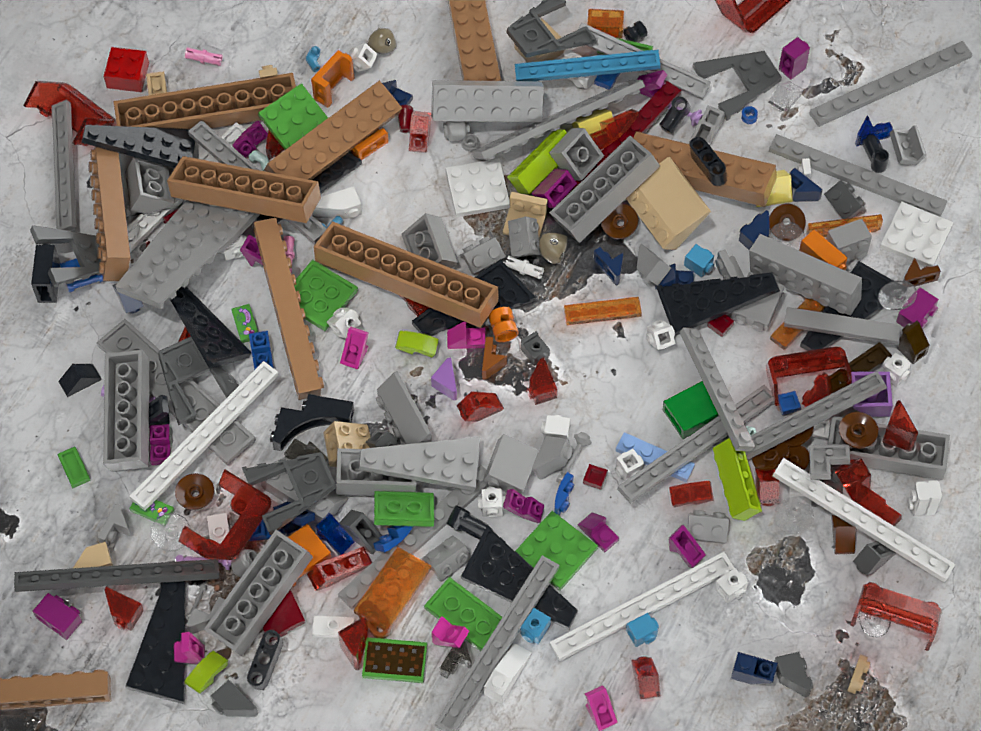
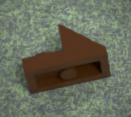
M914 258L902 285L906 288H912L938 281L941 270L938 265L926 266L920 270L916 258Z
M832 515L831 522L835 554H855L856 527L838 516Z

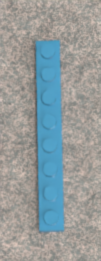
M659 50L520 63L515 64L516 81H545L660 69Z

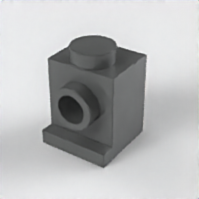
M537 331L521 340V351L534 366L545 362L549 358L550 349L539 337Z

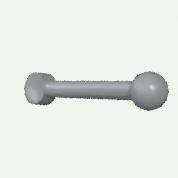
M200 584V591L191 612L186 615L187 622L194 609L197 608L203 592L206 591V584Z

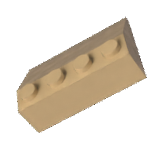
M667 157L659 163L660 167L635 189L626 200L663 249L676 250L711 211L672 159Z

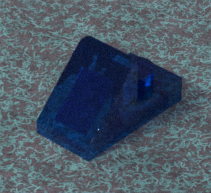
M867 115L857 134L856 147L861 146L862 140L868 135L873 134L879 140L890 138L889 133L893 129L891 122L878 123L873 126Z
M328 513L315 526L319 539L327 541L338 555L342 556L355 542L331 513Z

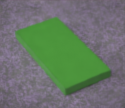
M450 577L424 605V609L438 620L443 616L452 625L465 626L469 630L465 640L480 652L503 618Z

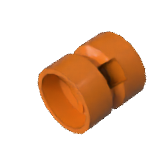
M500 307L491 311L488 318L493 328L495 340L497 342H507L516 338L519 331L514 322L512 309Z

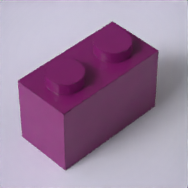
M796 37L782 48L779 70L790 80L806 69L810 52L809 45L799 37Z
M554 169L531 194L534 197L548 199L547 208H555L577 183L567 169Z
M919 287L898 313L896 323L905 327L909 323L913 324L915 321H918L922 329H924L928 322V317H933L936 314L939 299Z
M47 593L32 612L37 620L67 640L82 623L79 615L80 612L73 606L68 607L65 605L64 600L58 595L52 596Z

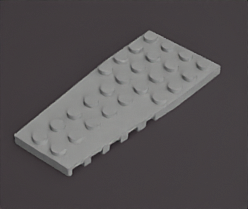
M187 200L116 284L117 292L157 308H164L163 303L168 298L173 299L177 296L176 291L181 286L185 288L189 284L188 280L193 275L198 276L202 272L201 268L205 264L210 265L217 253L222 254L260 214Z

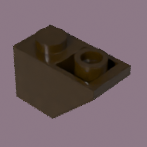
M915 321L913 324L909 323L902 329V335L899 338L897 348L912 364L927 355L930 346L918 321Z

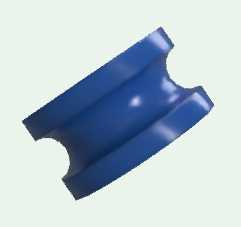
M752 106L745 107L742 110V121L746 124H754L757 121V109Z

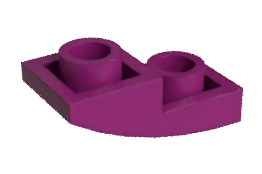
M257 120L236 139L232 146L246 158L252 151L257 150L255 146L269 137V135Z
M169 424L150 426L151 466L161 465L171 455Z
M514 489L507 490L503 504L504 509L529 521L541 522L544 504L532 496L524 497Z

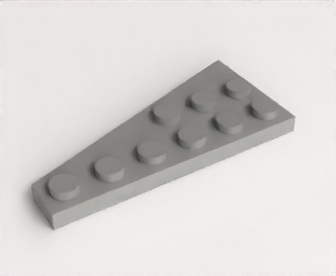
M480 437L361 449L358 470L474 491L476 488Z

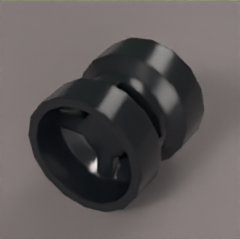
M641 21L635 22L632 27L628 26L623 29L624 37L628 41L637 42L639 38L643 39L648 35L647 29Z

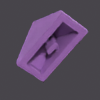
M450 357L443 362L431 377V386L450 399L457 400V390Z

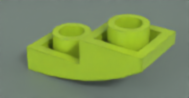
M399 331L395 348L409 354L418 352L433 358L439 339L421 333Z
M212 650L185 679V684L200 694L214 683V676L228 666V660Z

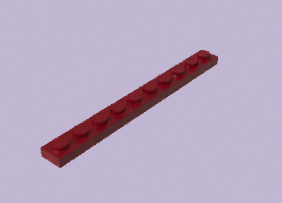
M667 81L601 151L604 157L584 179L629 136L634 138L636 132L645 134L669 108L673 99L681 95L682 90ZM575 180L577 184L569 191V193L572 190H574L582 181Z

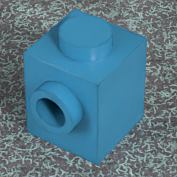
M695 244L685 256L684 266L702 278L706 273L709 274L712 271L714 255L708 249H703Z
M533 608L521 626L522 637L530 643L539 644L551 626V618Z
M646 613L628 622L626 632L635 647H638L644 643L650 644L656 639L659 625L654 617L651 618L649 613Z

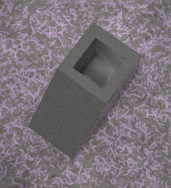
M799 652L775 657L774 662L778 663L776 674L779 683L804 697H808L813 688L811 677H807L805 659L801 658Z

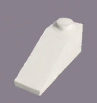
M354 186L322 196L312 216L323 218L340 216L342 219H347L362 214L361 202Z
M514 643L484 685V695L503 704L532 652Z

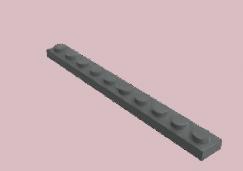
M218 559L14 572L15 592L219 579Z

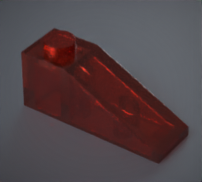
M363 546L316 564L307 573V576L315 591H319L367 568L372 561Z

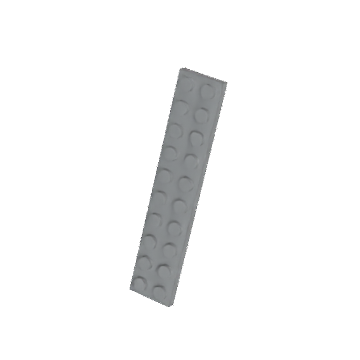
M642 80L626 81L542 119V122H535L471 151L473 157L481 160L486 159V161L491 160L499 152L506 153L511 151L512 146L517 144L522 146L527 144L530 138L534 137V139L544 136V132L548 130L552 132L560 129L561 124H571L577 121L576 118L579 116H589L592 114V110H602L607 108L610 102L614 101V103L624 100L626 95L638 94L640 92L639 89L645 87Z
M126 319L122 320L96 342L97 346L106 354L143 350L150 358L149 394L155 398L160 395L167 396L169 412L176 418L158 357L160 350ZM191 379L179 384L197 414L196 418L183 423L193 433L220 404ZM235 419L208 448L226 465H229L256 439L253 434Z

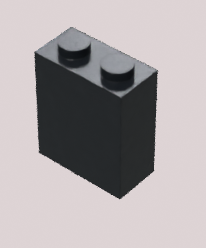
M42 244L35 247L31 285L38 303H57L58 287H53L48 275L50 268H61L55 245Z

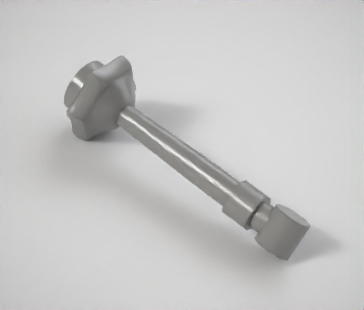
M580 432L574 435L577 446L566 466L563 467L561 475H558L557 482L561 483L567 472L570 473V469L581 447L592 444L588 434Z

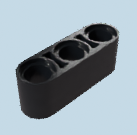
M695 137L691 139L690 153L692 159L713 185H724L727 182L725 164L704 138Z
M268 630L263 634L247 674L248 683L256 690H263L267 687L283 647V639L275 630ZM271 637H277V642L274 645H268ZM264 656H270L267 664H261V659ZM257 675H262L261 682L255 684L253 682L254 678Z

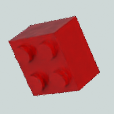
M111 47L104 72L106 88L142 93L149 66L147 52Z

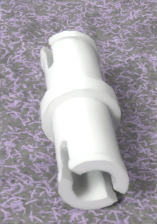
M508 256V260L505 262L508 268L519 271L522 275L528 274L541 279L542 276L540 274L543 275V267L530 264L527 260L522 261Z

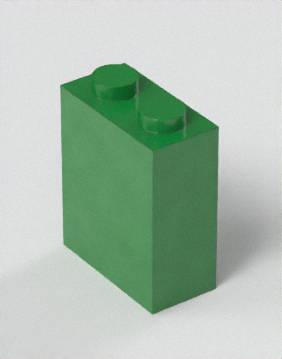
M703 381L663 401L662 410L682 440L691 436L719 416Z

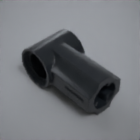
M682 96L674 98L672 106L659 125L673 134L684 116L690 113L691 107L688 101ZM684 103L685 107L681 110H678V105Z
M873 134L868 135L862 140V145L871 161V169L878 173L884 172L887 168L889 153L883 149L877 136Z
M455 505L446 524L480 540L489 524L470 515L471 513L468 510Z

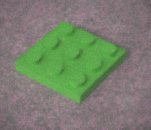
M302 83L258 113L260 119L284 150L328 119L327 115Z
M313 259L296 278V285H294L295 291L300 293L301 302H299V306L304 309L305 320L323 331H326L329 327L327 321L333 316V313L339 308H344L358 292L356 285Z
M551 511L516 549V552L533 568L542 555L557 563L560 568L550 584L561 591L595 553L598 545L555 512Z

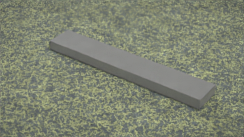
M791 307L786 309L784 327L896 345L899 343L901 325Z

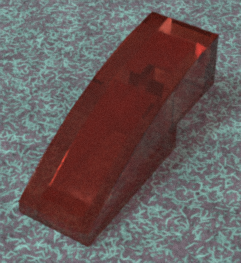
M630 109L599 122L601 130L589 135L601 150L622 136L634 123L639 113L634 109Z

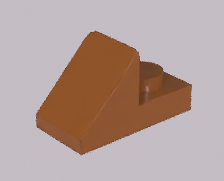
M486 337L482 380H487L507 365L506 355H496L497 345H493V337Z

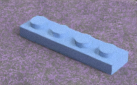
M625 432L616 447V452L621 454L634 449L637 455L641 456L645 465H649L668 452ZM689 462L670 476L687 483L695 463Z

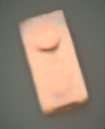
M588 9V26L612 37L622 38L624 10Z

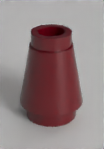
M401 105L402 110L398 114L400 132L410 133L415 111L410 105Z

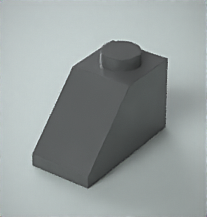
M351 510L338 524L353 541L373 555L376 552L373 543L378 541L382 535L363 512Z
M874 541L867 544L852 562L857 565L856 567L861 573L869 575L876 572L896 552L880 542Z
M229 679L210 696L212 700L211 706L218 714L222 712L226 717H256L258 715L256 706Z

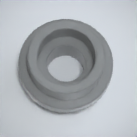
M469 133L466 138L461 140V145L463 149L473 151L479 147V139L476 135Z

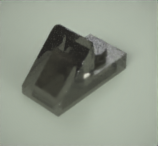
M294 439L284 455L292 460L297 459L298 456L319 453L321 451L311 441L306 445ZM323 454L324 459L327 462L328 458Z
M465 640L460 648H451L440 667L441 676L448 678L450 673L454 674L459 663L471 668L472 662Z

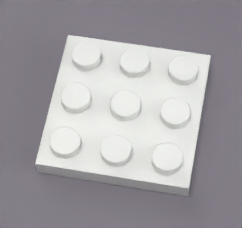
M499 158L446 167V175L456 217L510 208V200Z
M901 202L880 248L910 261L916 258L917 263L925 267L934 266L954 222Z

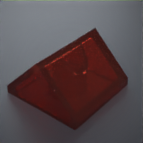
M899 400L895 404L882 442L906 451H912L918 431L901 400Z
M361 618L338 632L341 649L353 668L358 671L369 634L367 618Z

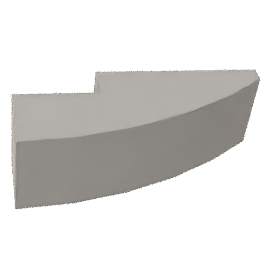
M708 105L691 139L702 137L711 145L724 120L725 112Z

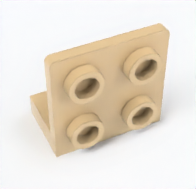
M511 192L510 208L503 234L509 235L508 221L527 216L537 219L539 226L538 236L540 238L547 213L548 199Z
M334 421L323 432L330 467H337L338 448H369L366 444V441L370 438L367 424Z

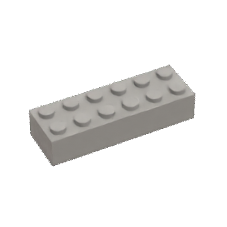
M432 80L431 117L433 121L542 122L544 86L541 82Z
M629 136L549 213L566 232L580 243L660 165L652 153Z
M762 234L758 236L749 250L750 272L753 274L773 272L777 283L785 285L784 287L789 291L800 293L805 298H811L823 306H829L836 309L839 313H845L851 316L861 300L862 278Z
M143 350L105 354L103 465L110 471L149 467L150 358Z
M832 416L827 445L846 444L839 435V424L843 417ZM877 423L878 436L872 445L866 448L849 446L850 464L848 465L943 480L947 468L950 435ZM858 431L854 432L857 435H861Z
M275 530L204 630L242 656L312 560L313 556L300 545Z

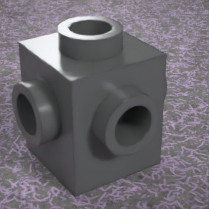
M378 429L366 441V444L369 448L398 445V440L388 431Z

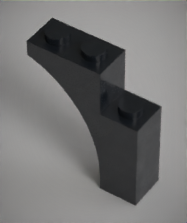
M308 394L307 401H303L302 411L281 407L280 413L275 416V431H272L270 436L273 449L282 451L295 436L315 427L331 425L334 421L352 423L355 411L354 402Z

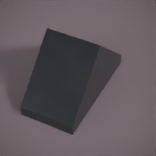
M72 364L58 382L68 398L102 379L93 364Z

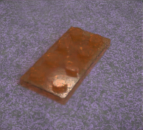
M397 546L355 607L354 613L388 633L431 571V565Z

